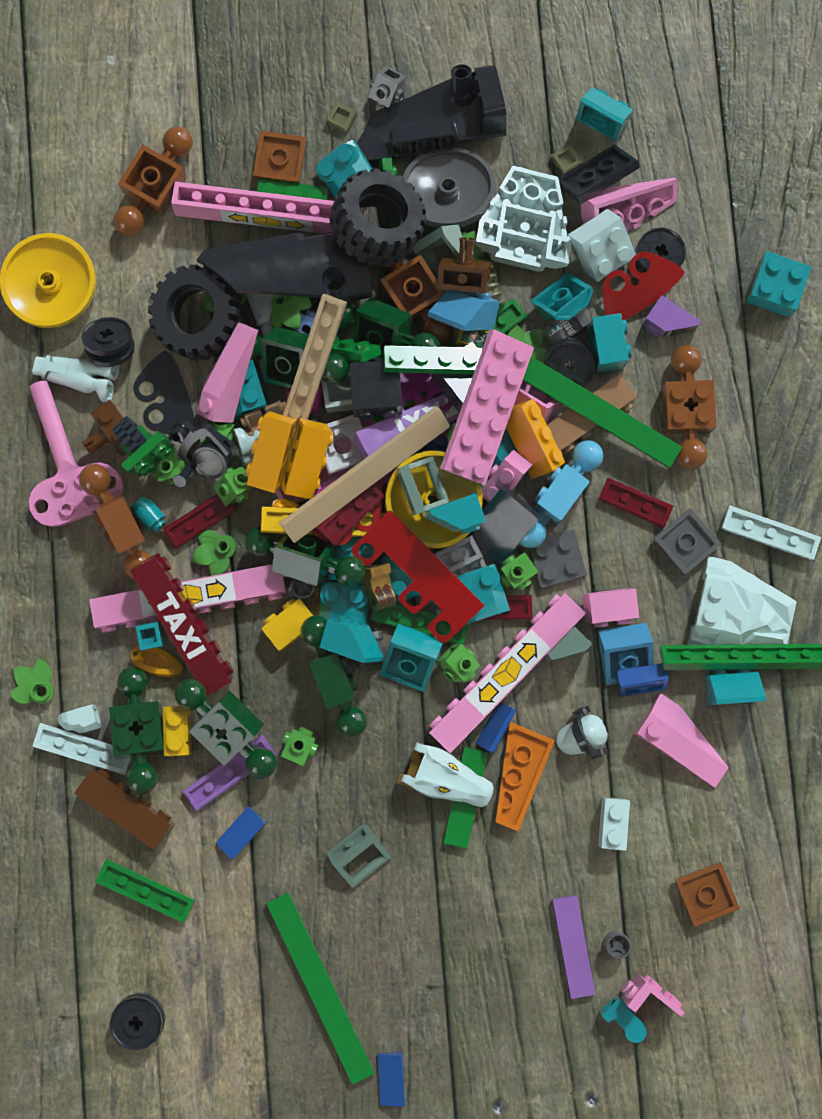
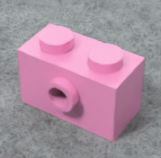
M513 450L500 466L495 464L488 476L490 480L482 489V497L490 502L503 485L513 492L532 464Z
M634 588L582 594L584 612L586 613L585 622L594 624V627H606L610 621H617V624L632 623L631 619L639 618L637 593Z

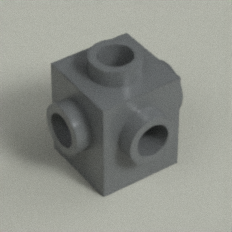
M386 65L377 75L373 76L369 84V88H371L369 98L373 99L381 107L389 108L395 102L399 103L404 94L402 87L407 76Z

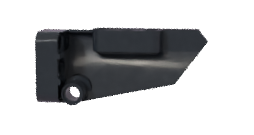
M456 65L451 69L450 79L401 100L399 103H394L389 108L384 107L372 112L357 142L367 161L370 163L381 161L382 158L396 159L448 151L456 148L459 143L506 136V107L496 65L475 67L473 72L468 65Z
M332 232L306 236L303 233H293L203 250L197 258L198 263L216 273L237 293L321 298L322 294H327L345 302L347 298L350 301L372 298V286L367 262L362 263L357 261L358 258L353 255L351 257L348 255L344 247L341 248L336 242L338 237H334Z

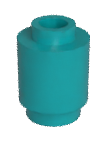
M142 497L130 509L133 512V517L147 532L154 531L156 533L166 524L164 522L166 516L150 499L147 500L145 497Z

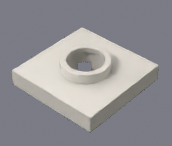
M354 415L328 423L327 425L333 433V442L326 450L325 456L327 461L325 467L328 475L354 467L363 461L353 441L355 432L363 429L359 417L354 418ZM339 438H346L351 443V450L348 453L339 454L334 449V442Z

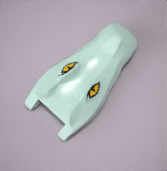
M416 742L414 750L425 755L416 777L412 778L410 775L403 774L400 782L431 798L467 802L478 807H484L489 803L494 789L490 781L475 774L447 751Z

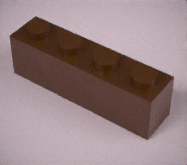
M100 767L99 770L97 768L91 769L74 794L153 850L157 849L175 824L170 821L172 817L161 809L159 811L151 807L152 802L142 795L136 797L124 782L120 781L118 784L112 780V774L104 768Z

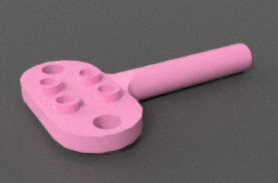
M48 381L36 382L29 387L57 467V474L35 486L30 494L29 508L33 517L41 524L58 527L93 515L92 511L95 510L94 503L97 502L95 495L86 493L80 487L79 475L86 466L79 467L75 463ZM92 463L102 465L108 470L110 477H115V487L108 489L110 494L120 491L122 494L124 489L123 480L118 471L108 464ZM40 501H47L48 509L44 513H38L36 509Z

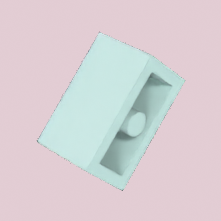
M602 797L598 841L600 848L626 851L630 800Z

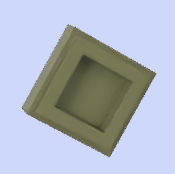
M336 101L326 119V124L347 134L357 116V111Z
M571 143L553 153L550 157L562 176L583 164L582 159Z

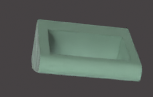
M459 225L441 226L417 241L413 248L415 255L422 256L436 279H438L439 262L435 252L437 248L446 243L456 255L453 259H459V238L462 237Z
M433 456L396 469L413 516L450 502ZM425 464L439 501L426 506L422 503L411 473V469Z
M573 627L545 655V659L547 661H554L582 653L592 643L576 627Z
M365 823L326 853L332 865L352 888L356 887L392 858ZM371 844H374L382 854L351 877L344 866Z

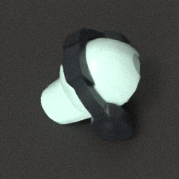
M589 705L580 707L572 712L574 716L573 721L558 732L557 745L566 754L586 753L592 759L609 753L607 747L601 748L607 741V732L602 723L603 721L598 716L586 715L591 711Z

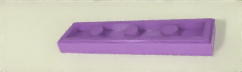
M264 735L251 742L255 748H267L275 756L277 755ZM240 752L225 765L220 764L182 791L195 811H198L249 775L245 767L246 758Z
M577 895L552 899L570 998L596 995Z

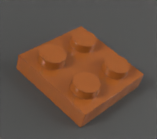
M260 131L253 178L300 184L307 143L306 137Z
M720 861L674 879L694 927L740 909Z

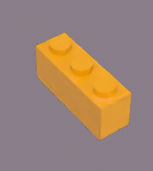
M534 398L513 406L506 429L519 455L532 464L528 470L531 479L555 471L565 461Z
M270 411L264 417H260L257 425V431H260L258 440L253 442L251 454H254L253 461L248 464L245 476L248 477L247 485L275 493L280 488L297 419Z
M299 418L280 485L284 494L312 499L314 492H318L320 487V471L324 470L327 461L325 456L326 450L333 442V433L327 424Z

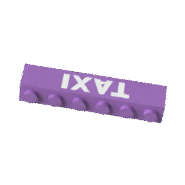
M440 395L403 411L402 415L384 419L355 432L353 441L362 459L367 458L435 406L446 405L448 402L446 395ZM454 406L442 411L450 427L438 436L447 434L451 430L452 423L457 422L460 413Z

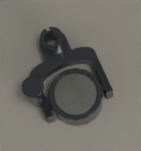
M179 419L172 426L168 438L175 445L182 444L178 450V456L186 463L179 475L173 477V483L177 487H185L186 480L192 472L200 480L204 477L211 479L219 478L225 473L233 461L231 450L236 445L209 424H203L196 428L189 421ZM202 437H210L202 441L192 456L190 453L192 444Z

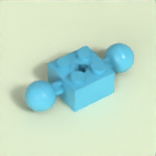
M593 441L580 442L573 450V465L570 467L566 464L563 469L558 467L548 481L550 487L548 489L543 487L534 500L536 503L534 510L541 517L520 541L522 546L526 548L540 546L546 538L545 525L548 521L557 526L590 481L582 475L585 471L597 469L603 461V451L597 443Z

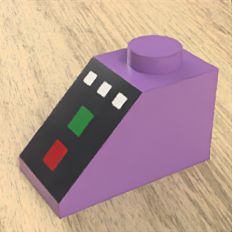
M661 295L646 317L643 325L646 326V330L652 335L666 337L693 332L701 321Z

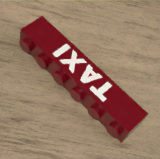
M156 553L133 566L130 572L194 678L204 685L206 696L231 683L234 670L228 660L224 661L219 654L222 651L217 641H212L207 634L209 629L203 619L199 620L195 612L197 609L190 598L186 599L182 592L184 587L177 577L174 579L169 571L172 569L169 561L165 556L161 558L160 554Z

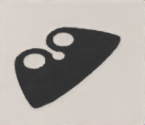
M163 351L142 370L135 380L133 388L136 396L143 401L154 400L158 395L164 397L162 403L155 402L147 406L144 410L143 418L146 426L150 429L169 434L177 420L185 419L195 426V419L180 371L171 355L167 351ZM144 381H150L154 385L153 393L148 396L142 395L139 391V386ZM160 409L163 412L164 417L160 423L155 424L149 420L151 410Z

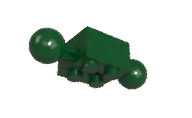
M373 298L368 299L356 310L355 306L346 300L347 305L338 330H346L353 326L354 342L368 341L369 344L380 345L381 355L373 358L374 360L384 361V346L440 347L438 339L432 334L421 333L415 337L410 335L412 314Z
M279 327L273 328L262 338L257 334L250 360L253 359L255 363L262 358L264 382L292 388L309 337L308 334ZM331 353L322 380L332 385L342 383L349 373L347 360L339 354Z
M261 526L252 528L245 537V547L251 555L265 557L270 553L274 554L272 571L282 576L291 577L306 584L317 586L325 574L331 572L335 574L337 581L346 587L357 586L365 578L366 568L359 558L345 556L340 560H336L337 545L332 547L328 542L316 535H305L293 543L289 536L285 534L278 541L273 533H261Z
M310 616L302 623L300 634L303 641L316 650L317 654L309 657V665L327 709L338 706L340 712L336 718V726L341 734L347 737L359 736L366 729L367 717L362 709L352 704L351 700L355 699L354 691H357V686L352 673H346L345 669L348 668L345 656L320 648L327 620L322 616Z
M132 666L122 670L117 679L118 689L123 695L127 696L128 705L109 707L113 756L116 759L128 757L133 759V766L126 775V784L133 793L144 795L150 793L158 782L157 772L148 764L147 756L164 754L163 718L159 701L142 703V694L147 690L149 684L148 676L141 668ZM139 725L143 730H140L139 735L136 736L132 730L135 729V726Z
M186 679L178 684L175 690L177 704L185 710H197L203 716L189 732L218 761L225 765L240 752L246 758L245 767L252 777L265 779L274 773L277 766L274 753L267 748H255L250 743L264 726V723L230 690L212 706L206 700V689L200 681Z

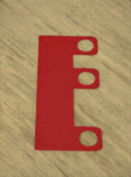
M391 510L352 547V554L359 558L365 566L371 565L385 552L413 580L399 595V601L411 613L419 612L431 599L443 610L428 626L429 631L441 643L449 641L485 606ZM363 543H369L373 546L374 554L371 558L365 559L360 556L359 547ZM410 591L420 593L422 600L419 605L411 606L407 603L406 595ZM444 620L451 625V631L448 635L441 636L436 632L435 626L439 621Z

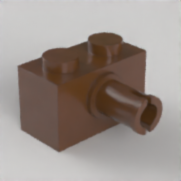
M467 237L459 238V259L443 258L439 264L438 289L486 293L490 286L491 262L473 260L475 239L469 237V240H467Z
M109 399L90 413L100 426L98 428L99 431L85 441L83 440L82 444L92 454L108 442L114 446L121 456H124L127 453L119 445L122 441L117 438V435L112 430L124 417L116 405Z

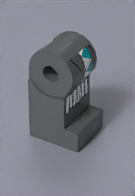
M581 310L570 320L555 321L545 328L542 333L549 344L552 345L558 340L574 338L587 330L590 320L584 311Z

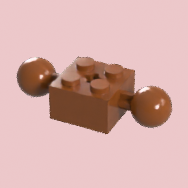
M175 126L169 128L164 133L162 139L164 151L162 154L142 144L119 181L118 185L123 194L134 199L131 205L119 208L114 215V225L121 234L134 236L143 229L144 216L142 213L146 207L164 216L172 202L175 182H185L187 175L184 168L174 162L176 157L187 155L193 145L192 136L185 128Z
M419 255L406 264H403L402 261L398 263L393 261L392 265L383 266L382 263H379L380 266L390 268L392 273L380 279L381 289L392 306L412 314L411 323L422 317L425 322L423 332L434 335L438 339L440 346L447 344L453 337V326L428 317V312L445 291L438 289V281L422 256ZM412 288L414 291L417 290V293L411 294L409 293V289Z
M691 345L679 346L672 353L671 365L680 374V381L665 382L661 388L664 434H684V441L680 444L682 448L677 455V460L686 469H697L707 459L706 446L698 440V433H711L717 425L714 380L695 381L694 373L700 368L702 357L699 350ZM686 403L693 407L692 411H689L688 407H684Z
M99 464L87 465L79 475L80 487L86 493L95 495L97 502L94 503L95 510L92 511L99 528L105 527L106 531L103 534L110 549L116 548L118 554L124 552L126 556L123 561L124 572L129 578L135 580L130 572L132 567L151 557L149 553L139 550L137 544L145 541L121 492L117 491L110 494L108 488L111 477L108 470Z

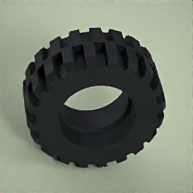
M371 169L370 172L362 170L357 175L352 174L342 184L330 210L329 223L332 225L331 231L333 236L338 237L336 242L341 248L344 247L348 255L351 257L353 255L358 258L357 261L362 263L367 261L370 262V265L378 266L379 263H382L383 266L392 265L393 261L394 263L402 261L405 256L412 252L426 225V208L424 204H421L422 198L419 192L415 193V187L410 182L407 184L404 181V177L399 174L398 176L392 175V172L388 170L380 172L379 169ZM375 207L384 211L391 217L396 228L385 229L373 225L363 216L360 208Z
M189 265V269L181 266L176 268L177 273L175 274L171 271L165 275L166 280L164 282L159 280L156 284L158 288L156 294L152 292L150 296L153 304L148 306V314L152 315V318L149 319V324L151 328L155 329L154 336L168 350L191 360H197V358L209 360L211 355L214 357L220 356L221 350L225 347L237 324H244V319L240 317V314L245 313L244 305L239 302L242 300L240 293H237L206 266L201 268L198 265ZM198 292H206L211 295L214 302L213 318L203 331L191 335L187 334L180 325V309L185 300L191 295Z

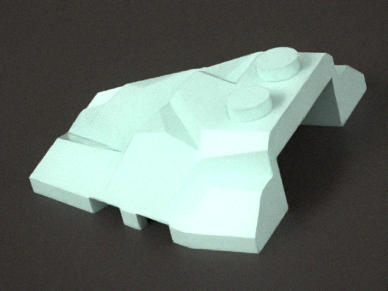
M512 166L498 193L491 201L489 209L479 221L475 244L482 251L488 252L490 259L496 262L537 272L543 271L545 267L553 269L567 267L572 243L569 236H567L565 227L567 219L566 216L563 217V199L558 177Z
M707 556L702 575L704 585L695 625L691 626L687 645L788 644L796 601L733 562Z

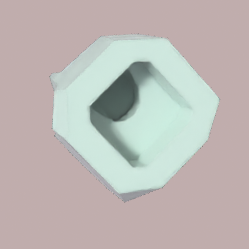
M94 704L58 715L59 725L66 731L74 730L79 734L102 728L98 709Z

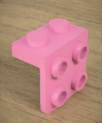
M637 974L632 981L628 980L621 989L623 993L620 996L621 999L635 1013L649 994L652 993L681 1017L685 1014L681 1009L683 1004L669 991L666 990L663 994L661 992L663 988L649 975L643 978L640 974Z

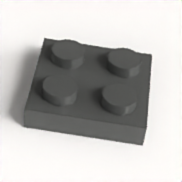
M691 508L653 538L654 542L683 576L721 545L719 540Z
M574 529L547 536L540 546L529 548L533 565L538 571L537 579L540 589L587 576Z

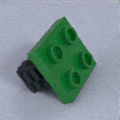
M125 416L112 428L117 438L122 441L119 445L129 456L121 465L127 472L138 477L150 474L155 468L154 464L160 459H166L173 452L172 448L175 444L167 436L159 431L152 435L144 426H138L128 416Z

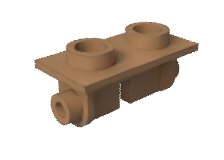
M277 401L274 404L265 406L266 413L270 411L283 415L286 402L280 403V401ZM260 409L245 413L244 417L240 418L249 436H252L257 429L260 417H264L266 414H262Z

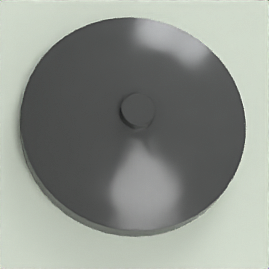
M456 147L448 151L422 154L409 164L403 174L404 181L407 184L410 182L415 187V193L419 192L422 198L421 204H424L426 208V225L433 228L459 225L461 228L470 225L486 213L491 201L495 198V176L490 165L481 156L467 149Z

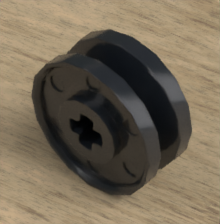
M660 227L653 228L644 233L635 248V253L650 252L658 254V252H661L662 257L681 267L685 261L686 247L679 234L672 229ZM640 258L636 261L635 267L638 272L645 273L650 268V262L646 258Z
M115 317L100 318L88 324L82 332L81 339L85 347V355L88 361L96 366L114 367L123 364L131 358L135 351L132 329L122 319Z
M563 338L556 341L545 354L544 364L582 387H585L591 381L595 373V361L591 349L585 342L576 338ZM569 361H573L574 366L571 365L570 368H566L565 363L568 364Z
M135 993L128 995L116 1006L111 1014L110 1028L112 1036L118 1044L126 1049L140 1050L149 1047L157 1040L164 1029L166 1019L164 1008L158 999L150 994ZM135 1017H138L139 1021H143L140 1026H138L136 1021H133Z

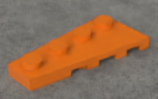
M509 723L495 822L519 831L555 740L515 723Z

